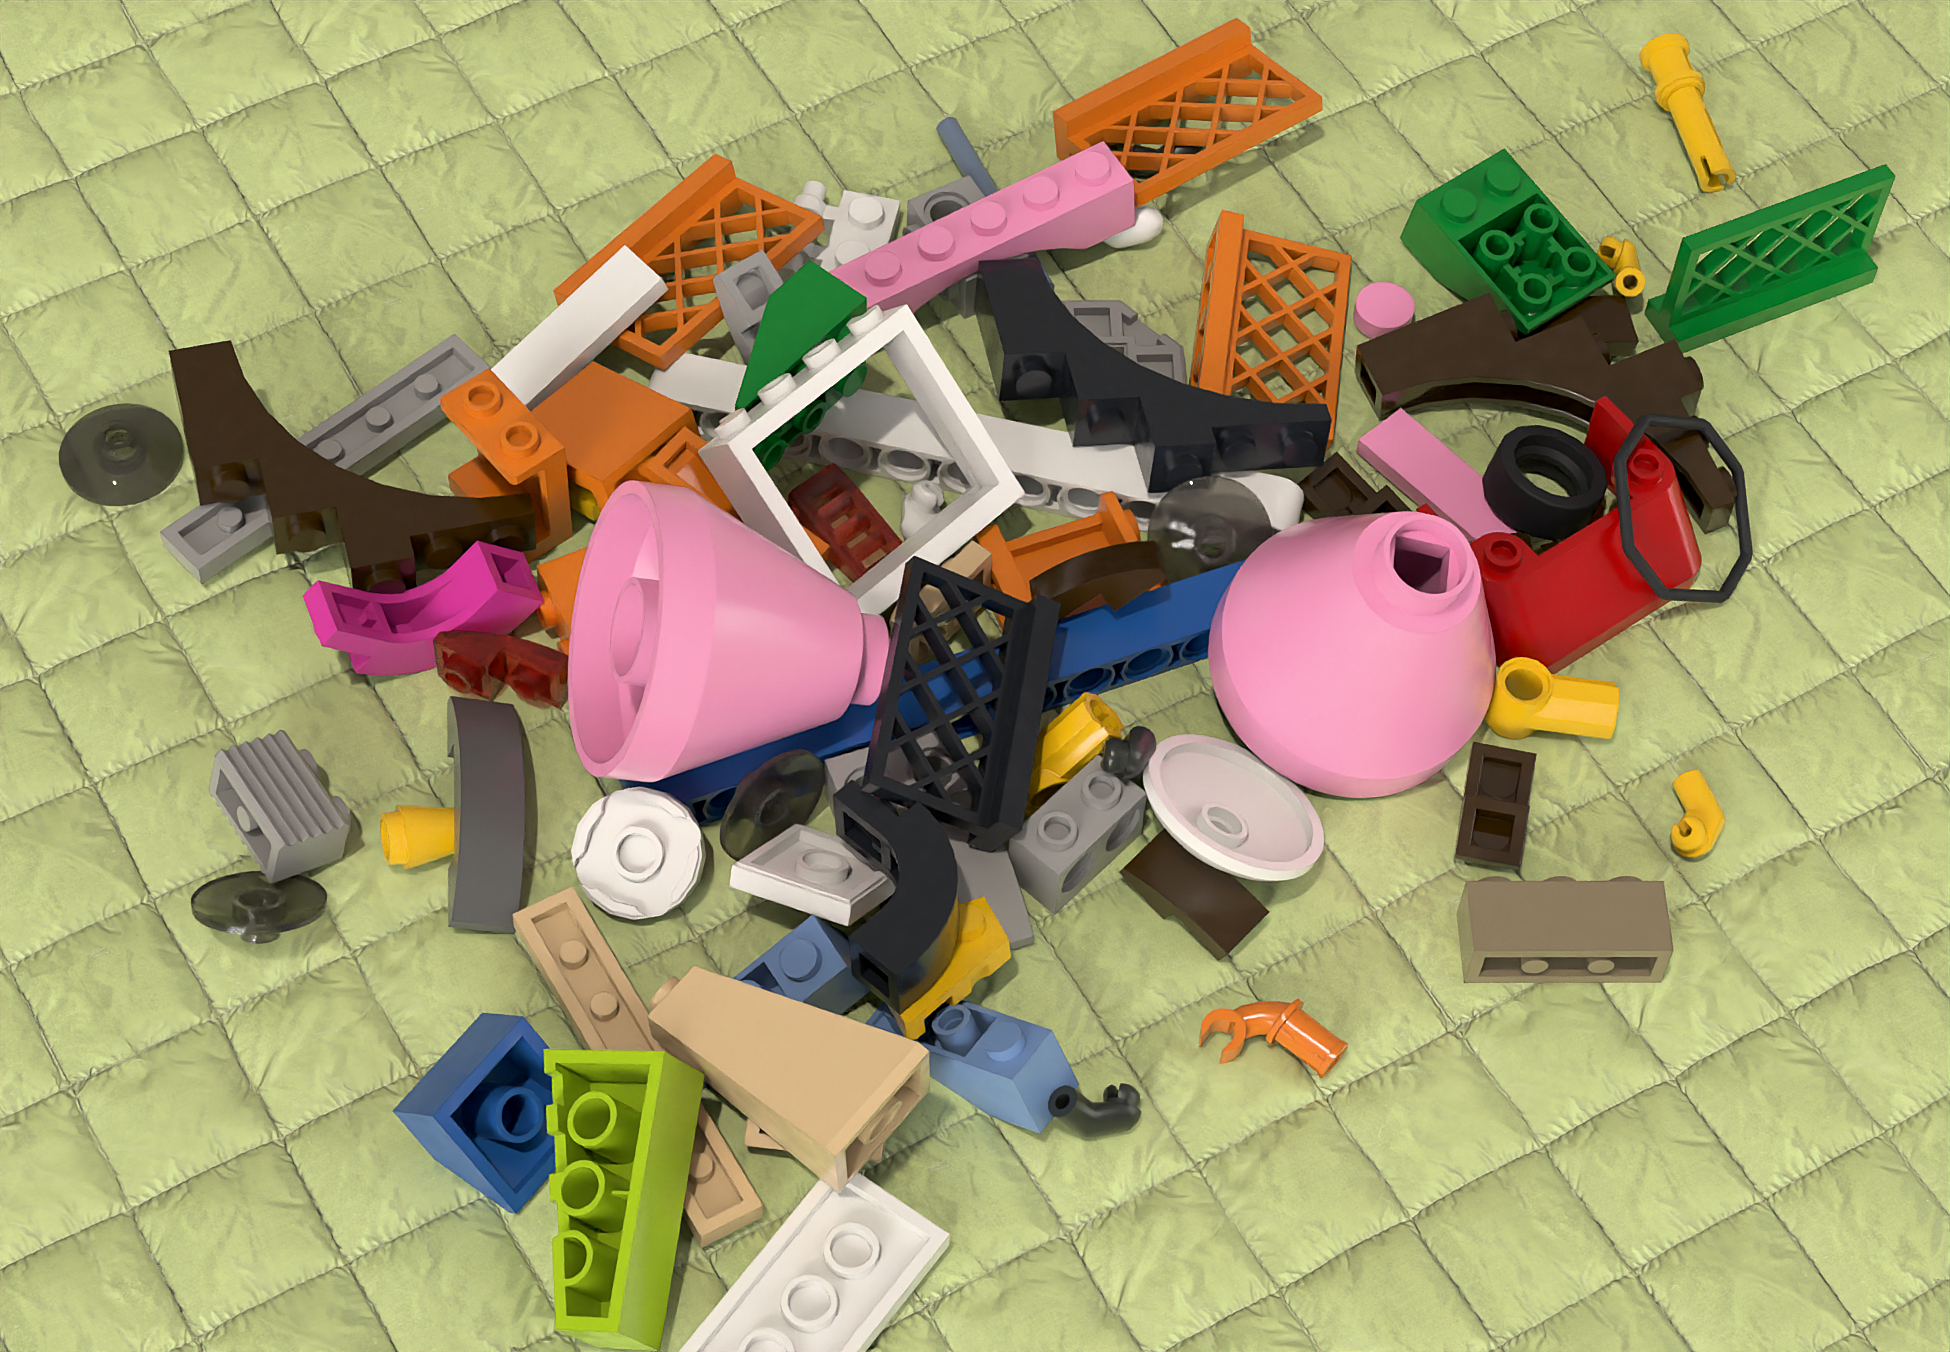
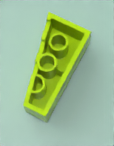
M543 1049L544 1073L552 1077L553 1104L546 1106L547 1133L554 1136L556 1173L549 1174L550 1201L557 1204L558 1235L552 1238L555 1329L598 1348L660 1351L705 1074L666 1051Z

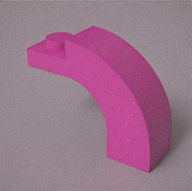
M476 541L443 574L421 586L405 590L401 594L371 593L317 580L303 595L313 622L314 632L319 638L321 646L348 652L355 673L380 676L427 671L478 653L516 629L544 602L524 553Z

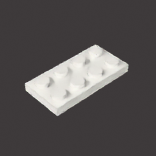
M858 1172L840 1193H837L820 1178L679 1352H866L948 1248L950 1234Z

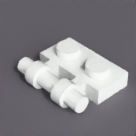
M807 181L802 194L796 196L793 203L822 216L825 227L822 233L829 234L830 237L826 247L814 245L812 242L809 243L777 271L782 281L788 280L809 260L829 272L892 242L900 218L901 200L844 190L839 207L829 206L823 202L827 191L826 187L818 181ZM792 225L790 232L796 227Z

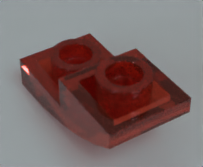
M441 631L433 640L438 676L449 687L459 693L470 694L472 692L484 699L494 701L504 685L508 684L524 699L533 702L541 700L560 710L568 700L569 655L529 640L488 632Z

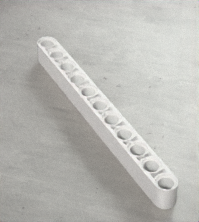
M684 353L665 371L655 366L648 388L691 408L701 438L711 441L718 436L714 429L721 425L719 421L735 411V403L747 365ZM858 389L850 397L843 396L826 412L822 422L813 432L801 434L785 449L782 456L911 484L927 480L937 484L944 491L963 494L971 487L918 401ZM975 413L1025 492L1012 505L1082 519L1098 512L1100 494L1113 491L1122 509H1130L1133 512L1140 532L1249 555L1273 535L1299 523L1304 494L1301 488L1289 479L1256 471L1211 473L1208 490L1148 493L1134 446L1114 444L1073 447L1069 432Z

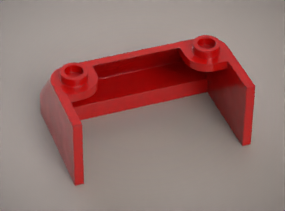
M1605 395L1595 403L1584 445L1595 453L1605 468L1607 488L1617 497L1613 466L1614 457L1633 428L1634 423ZM1643 434L1626 461L1635 547L1667 588L1690 589L1696 581L1702 563L1699 545L1672 462ZM1427 503L1416 509V512L1438 516ZM1618 507L1539 556L1523 540L1505 532L1488 533L1469 544L1480 569L1494 639L1496 666L1498 668L1506 661L1515 657H1527L1543 664L1551 674H1556L1670 602L1669 600L1661 599L1654 593L1625 555L1621 542Z

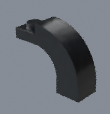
M851 780L833 794L836 835L881 870L896 887L887 904L849 936L852 976L901 1015L933 986L943 973L954 951L960 921L957 863L947 834L931 812L919 801L899 817L898 812L889 801L862 791L861 786L854 780Z

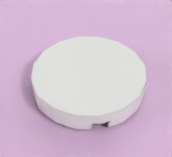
M646 787L618 790L592 804L577 825L571 849L573 865L576 867L577 877L587 897L607 913L633 920L662 916L684 903L700 882L706 859L703 831L691 810L671 794Z

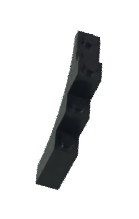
M1038 258L979 261L974 310L999 401L1059 398L1073 447L1133 443L1148 493L1208 490L1211 473L1323 466L1332 423L1326 404L1274 403L1232 397L1181 383L1141 366L1103 343L1073 317L1050 287Z

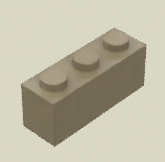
M1490 876L1478 881H1466L1457 910L1464 983H1661L1674 951L1664 881H1642L1633 876H1620L1609 881H1576L1567 876L1550 877L1543 881H1511L1501 876Z

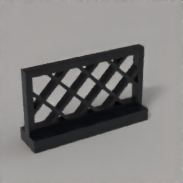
M915 555L905 563L861 790L908 809L919 801L931 812L936 820L969 832L967 844L989 853L1019 833L1023 826L1061 603L1040 594L1027 603ZM921 582L938 588L951 610L933 618L919 595ZM983 607L1005 616L1002 637L990 642L972 611ZM954 619H957L975 649L956 658L938 628ZM915 621L917 626L913 628V623ZM920 635L924 636L941 665L923 675L908 651L910 640ZM980 658L993 680L992 692L981 698L962 666ZM945 674L964 704L963 707L947 715L928 685L929 682ZM903 677L906 680V683L902 684ZM910 691L913 692L930 723L912 732L897 708L899 697ZM970 714L983 737L981 750L971 755L967 752L951 724ZM936 731L954 762L937 772L933 770L916 741ZM893 734L896 740L891 742V737ZM899 748L902 749L919 778V781L911 785H906L884 776L888 754ZM979 761L978 769H977L975 763ZM959 771L973 794L971 809L969 810L954 804L940 780Z

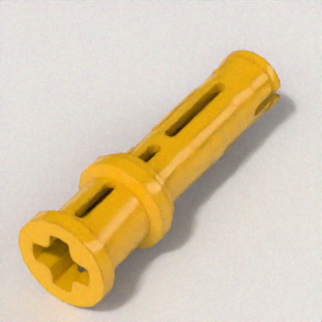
M1679 33L1660 35L1650 40L1639 53L1640 63L1645 71L1651 72L1657 87L1654 96L1657 103L1664 110L1671 112L1699 179L1700 188L1707 193L1721 191L1725 189V186L1719 174H1723L1726 183L1731 185L1736 179V172L1729 162L1702 98L1705 93L1706 83L1701 73L1693 70L1688 58L1690 45L1685 36Z

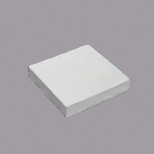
M799 824L788 828L733 864L729 887L845 926H850L893 895L896 889L892 881L881 870L844 840Z

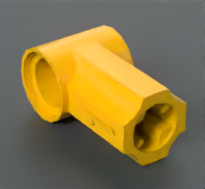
M1515 657L1506 661L1498 670L1493 695L1485 714V721L1491 730L1508 739H1523L1532 735L1535 730L1611 739L1616 727L1619 708V687H1616L1615 682L1551 674L1537 660L1527 657Z
M1089 692L1083 693L1043 730L1039 731L1025 808L1026 816L1030 817L1094 757L1097 755L1102 757L1104 755L1101 752L1104 741L1112 737L1122 739L1121 731L1124 729V726L1115 710L1103 702L1099 695Z

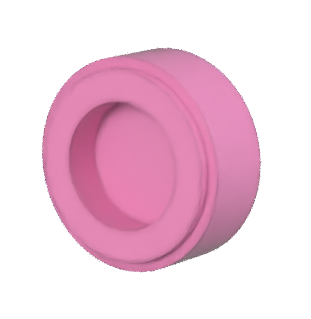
M1390 282L1369 284L1357 295L1353 313L1354 323L1360 332L1374 339L1411 324L1415 310L1414 300L1407 290L1397 284Z

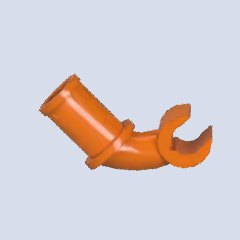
M1299 998L1292 1003L1266 1001L1242 1005L1234 1010L1224 1008L1212 1010L1202 1021L1199 1034V1047L1202 1046L1213 1032L1220 1031L1232 1034V1041L1221 1052L1220 1064L1237 1058L1244 1047L1246 1038L1259 1034L1267 1035L1265 1040L1270 1045L1276 1041L1316 1071L1317 1075L1321 1078H1324L1334 1068L1349 1044L1344 1040H1340L1302 1010L1304 1002Z

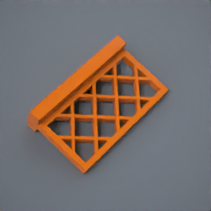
M1235 18L1054 110L1053 122L1057 158L1063 161L1103 141L1108 148L1117 143H1125L1123 152L1112 151V153L1127 172L1129 170L1159 171L1158 174L1141 183L1134 180V205L1138 208L1323 111L1322 96L1251 44L1250 27L1238 18ZM1252 70L1262 76L1261 80L1243 78L1253 74ZM1208 96H1217L1216 103H1197ZM1227 96L1257 97L1256 105L1225 104ZM1267 98H1291L1295 101L1288 106L1266 105ZM1164 119H1171L1169 127H1150ZM1181 120L1212 121L1210 129L1179 128ZM1221 121L1252 122L1250 126L1242 130L1220 129ZM1135 144L1165 145L1164 153L1133 152ZM1175 145L1206 146V149L1196 154H1174Z
M714 154L556 287L553 292L559 307L624 245L659 277L665 273L675 272V281L665 283L668 290L654 303L676 299L677 309L645 315L644 313L641 314L610 343L665 371L725 318L718 297H715L708 304L686 307V297L715 293L713 278L726 270L727 262L744 260L762 249L776 271H779L825 230L822 216L737 178L732 161ZM743 202L754 207L756 212L732 216L743 207ZM788 224L796 227L789 234L766 238V228ZM757 230V239L725 245L724 235ZM715 237L716 246L693 250L704 239ZM717 264V274L685 279L686 269ZM677 328V331L660 346L645 339V333Z
M1222 209L1206 246L1188 385L1227 396L1246 386L1254 397L1260 401L1299 403L1304 400L1305 403L1326 404L1332 419L1326 451H1328L1334 435L1352 255L1243 229V214ZM1248 251L1269 256L1278 266V269L1262 276L1247 259ZM1311 266L1334 272V282L1319 290L1303 270ZM1287 278L1305 297L1289 306L1271 287ZM1255 294L1273 312L1272 315L1258 322L1241 304L1242 301ZM1312 308L1329 325V329L1315 336L1297 317ZM1281 324L1300 343L1284 352L1266 333ZM1250 340L1268 358L1267 361L1252 369L1236 351V347ZM1307 354L1324 371L1323 376L1311 382H1308L1292 363ZM1276 370L1280 372L1294 389V391L1279 399L1274 396L1261 380V378Z

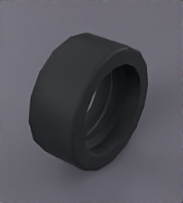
M1541 425L1520 426L1504 435L1482 478L1484 495L1496 514L1515 529L1532 537L1552 541L1566 539L1586 527L1600 505L1608 487L1605 468L1592 450L1577 438L1559 429ZM1520 468L1539 471L1553 478L1566 489L1570 497L1551 494L1535 486L1523 475Z

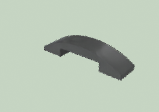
M450 696L447 702V757L454 758L455 856L448 868V927L514 934L515 928L512 914L518 912L520 906L525 843V772L522 739L517 714L513 704Z

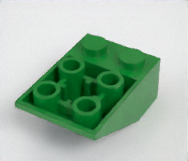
M1505 148L1417 199L1400 236L1402 242L1437 282L1467 300L1490 293L1499 312L1507 310L1513 318L1517 330L1525 335L1613 282L1616 278L1612 270Z
M809 260L768 297L737 396L735 411L744 408L746 412H749L761 402L757 393L765 385L786 373H790L794 377L807 367L802 358L809 351L833 338L838 343L851 333L846 324L852 318L867 312V298L813 261ZM866 360L752 448L766 472L776 466L782 458L785 449L801 434L813 432L822 422L826 412L843 396L850 397L857 392L867 375Z

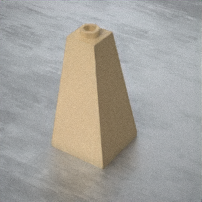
M693 966L681 980L676 976L668 979L654 994L648 1006L651 1012L647 1019L651 1035L656 1041L679 1060L705 1074L704 1081L837 1193L842 1191L930 1091L929 1050L919 1042L697 966Z

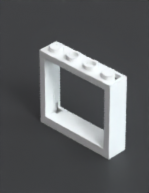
M907 304L882 311L879 305H875L863 315L852 318L846 324L851 333L838 343L833 338L809 351L802 358L807 367L794 377L790 373H786L765 385L757 393L761 399L758 405L749 412L741 408L719 421L721 425L714 429L718 436L697 451L745 525L840 585L752 448L883 347L971 487L846 589L857 599L861 613L875 615L881 614L899 598L905 563L914 555L940 565L1025 494Z

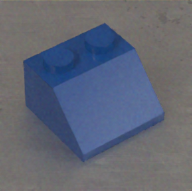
M481 1013L394 1108L393 1112L434 1160L509 1213L517 1214L548 1179L549 1174H552L556 1169L554 1136L547 1133L546 1106L553 1104L552 1077L544 1073L543 1049L550 1048L523 1016Z

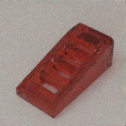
M835 463L829 464L792 489L788 495V506L799 523L830 545L828 559L852 583L856 582L903 543L856 484ZM844 515L849 518L835 529L831 526L832 523ZM862 533L868 536L852 548L847 546L849 542ZM880 549L886 554L867 568L861 563Z

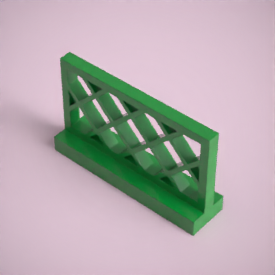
M1887 164L1683 237L1666 293L1648 299L1644 315L1664 343L1675 339L1681 352L1686 353L1873 283L1878 266L1868 255V250L1896 176ZM1711 251L1697 264L1700 254ZM1730 259H1732L1724 268H1722Z

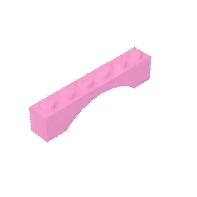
M1103 141L829 271V273L867 298V311L875 305H879L880 309L885 311L907 304L911 312L914 313L947 287L978 271V263L981 260H1003L1047 249L1069 248L1085 250L1135 226L1134 180Z

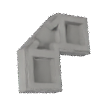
M1121 300L1062 301L1073 317L1103 343L1141 366L1186 384L1183 346L1167 334L1158 335L1138 320V313Z

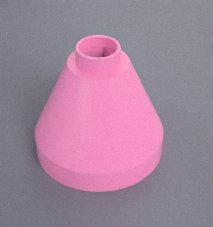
M635 480L626 481L612 493L599 515L585 553L576 591L569 643L568 701L571 729L577 754L585 769L596 777L655 782L835 721L844 714L849 704L871 705L878 698L889 649L887 625L880 615L861 613L858 601L851 592L691 489Z
M1402 511L1326 517L1304 521L1278 532L1263 542L1240 567L1217 605L1209 634L1208 657L1213 687L1219 704L1237 735L1255 755L1279 774L1307 788L1330 795L1348 798L1381 797L1403 792L1430 779L1443 769L1473 736L1489 708L1496 678V654L1479 565L1474 552L1462 532L1449 521L1435 515Z

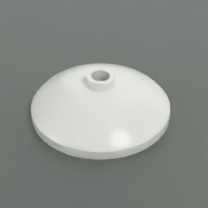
M1195 734L1176 735L1166 738L1157 744L1156 751L1143 768V784L1149 803L1163 827L1188 852L1216 869L1255 881L1289 880L1308 872L1323 851L1324 831L1321 820L1305 794L1290 779L1279 774L1257 755L1245 748L1210 736Z

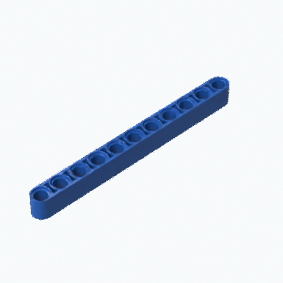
M1246 560L1195 575L1152 591H1146L1115 612L1109 604L1058 620L1042 713L1071 704L1085 692L1098 695L1209 658V634L1217 605L1226 588ZM971 648L954 655L958 658L975 649ZM980 658L962 666L980 698L992 692L993 680ZM938 660L919 665L918 668L923 675L941 665ZM946 674L928 683L946 715L964 706ZM903 677V680H902V684L906 683V680H905L904 677ZM912 691L899 697L897 708L911 732L930 723ZM879 696L871 705L849 704L844 714L835 721L655 782L619 779L623 790L634 787H646L671 794L691 810L698 824L703 826L824 786L826 759L869 747ZM970 714L951 723L960 740L981 734Z

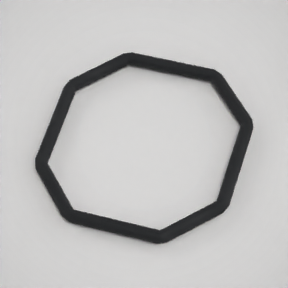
M1646 413L1638 418L1614 457L1613 466L1622 548L1631 563L1654 593L1661 599L1722 603L1731 596L1749 565L1753 554L1745 477L1742 465L1707 420L1703 418ZM1648 426L1700 430L1732 473V479L1737 490L1735 509L1740 556L1719 591L1667 588L1635 547L1626 461Z

